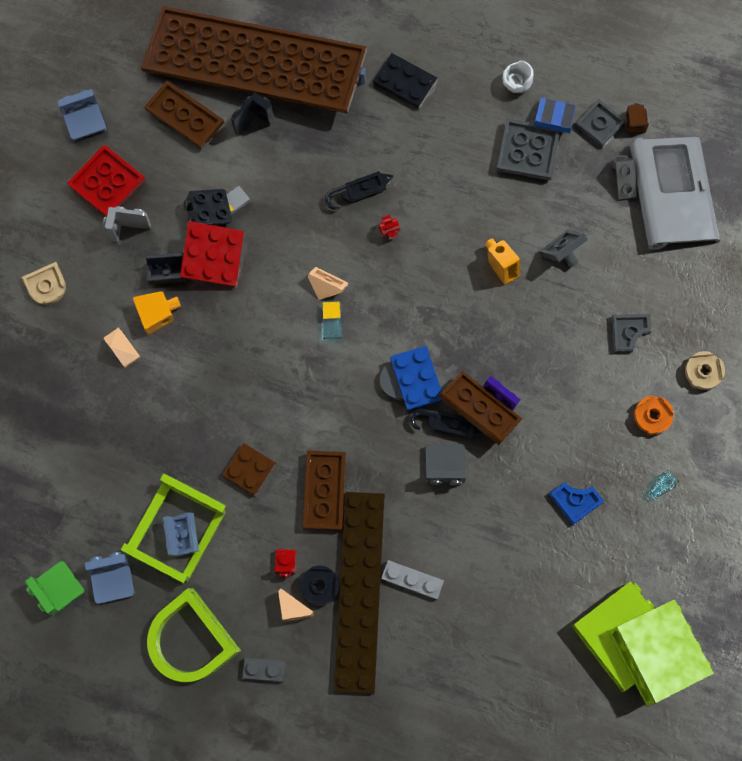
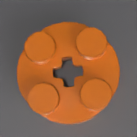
M647 396L638 403L634 411L637 426L648 435L665 432L673 422V407L662 397ZM650 411L653 413L658 412L657 420L650 418Z

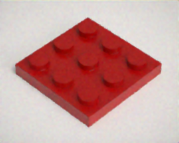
M104 144L67 182V185L107 217L109 207L121 206L146 179Z
M188 221L180 278L236 287L244 231Z

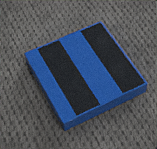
M541 97L534 126L570 134L576 105Z

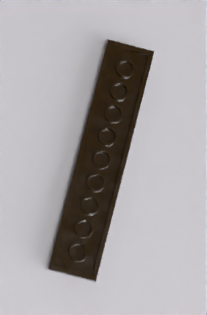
M346 492L334 692L375 694L385 494Z

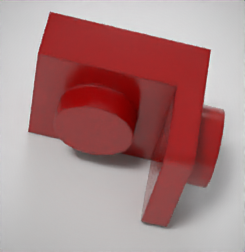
M276 549L274 572L279 574V577L290 578L291 574L296 573V550Z

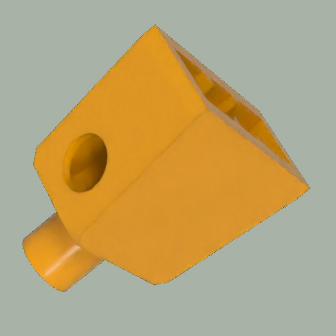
M494 238L488 240L485 243L488 249V261L502 283L506 285L520 277V258L504 240L498 243Z
M162 291L133 297L147 335L172 322L174 318L171 311L181 307L178 297L166 300Z

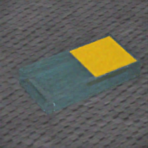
M341 301L322 302L323 340L342 339Z

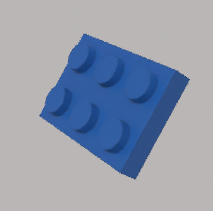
M427 346L390 356L407 411L443 401L439 398L442 390Z

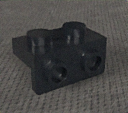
M183 253L147 255L148 285L186 282L185 278H180Z

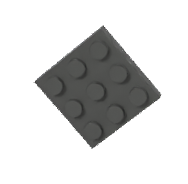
M506 118L496 171L551 181L560 131L534 126V123Z

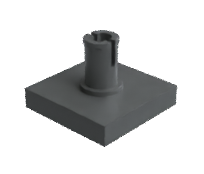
M566 230L539 250V253L543 258L558 262L564 258L568 267H573L579 262L573 251L588 239L584 233Z

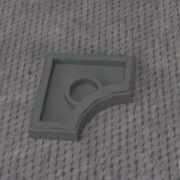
M650 314L611 316L614 353L633 352L637 339L651 333Z

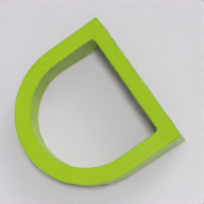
M187 588L163 608L152 621L148 631L147 648L152 663L164 676L179 682H192L206 678L241 652L194 588ZM188 603L224 649L206 666L194 672H185L172 667L165 660L160 648V636L164 625Z

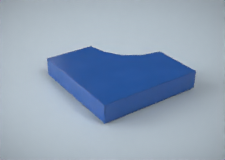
M564 482L549 493L550 497L572 525H575L605 502L593 486L578 490Z

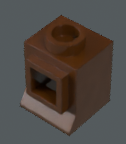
M638 103L628 106L625 113L627 133H646L649 126L646 108Z

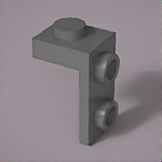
M627 155L617 156V159L611 160V166L616 169L618 198L636 197L635 161L628 158Z

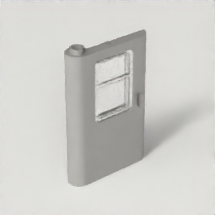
M700 138L634 139L630 144L632 159L635 161L636 183L648 248L660 249L668 243L711 240L720 242Z

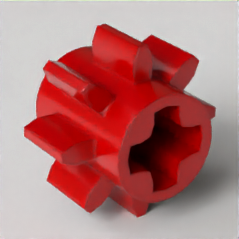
M390 215L382 217V222L378 223L381 235L383 237L387 236L388 239L397 237V232L401 231L397 218L392 219Z

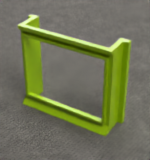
M163 474L160 479L162 484L128 545L124 543L121 551L185 583V581H189L226 513L224 510L226 505ZM170 489L216 513L198 545L199 552L193 554L183 573L137 550Z

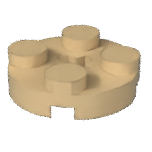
M702 351L694 354L688 360L685 366V375L693 388L710 390L718 386L725 375V367L722 360L714 356L713 353ZM702 366L710 370L707 375L700 372Z

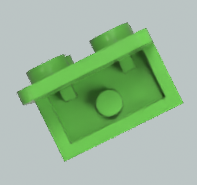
M63 561L57 563L39 578L35 579L31 576L25 581L28 585L26 588L28 593L33 598L36 596L40 602L37 604L44 614L47 612L52 616L84 593V588Z

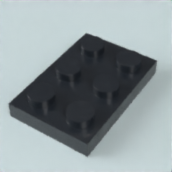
M391 53L374 78L373 84L420 109L437 83L438 77Z

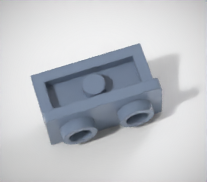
M189 512L175 517H163L166 549L169 556L181 557L199 552L194 513Z

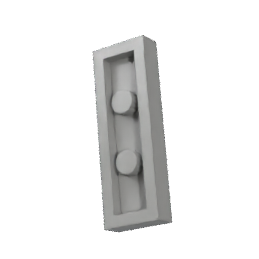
M389 560L381 578L383 581L435 600L438 599L444 582L442 579Z

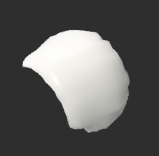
M525 61L509 65L503 72L502 80L504 86L512 93L526 92L533 84V69Z

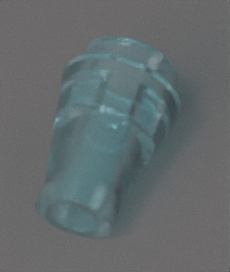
M668 470L660 475L649 491L658 499L661 495L677 487L676 484L679 481Z

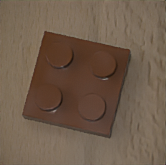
M243 443L222 476L256 496L276 466V462Z

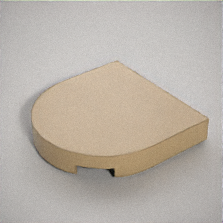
M57 262L22 277L29 295L38 304H54L65 293L66 283Z

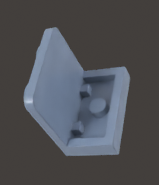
M92 89L83 90L73 96H65L57 101L73 141L106 130Z
M115 552L109 554L110 557L102 559L101 556L90 558V562H85L86 571L91 576L94 599L97 604L134 596L135 592L129 559L125 554Z

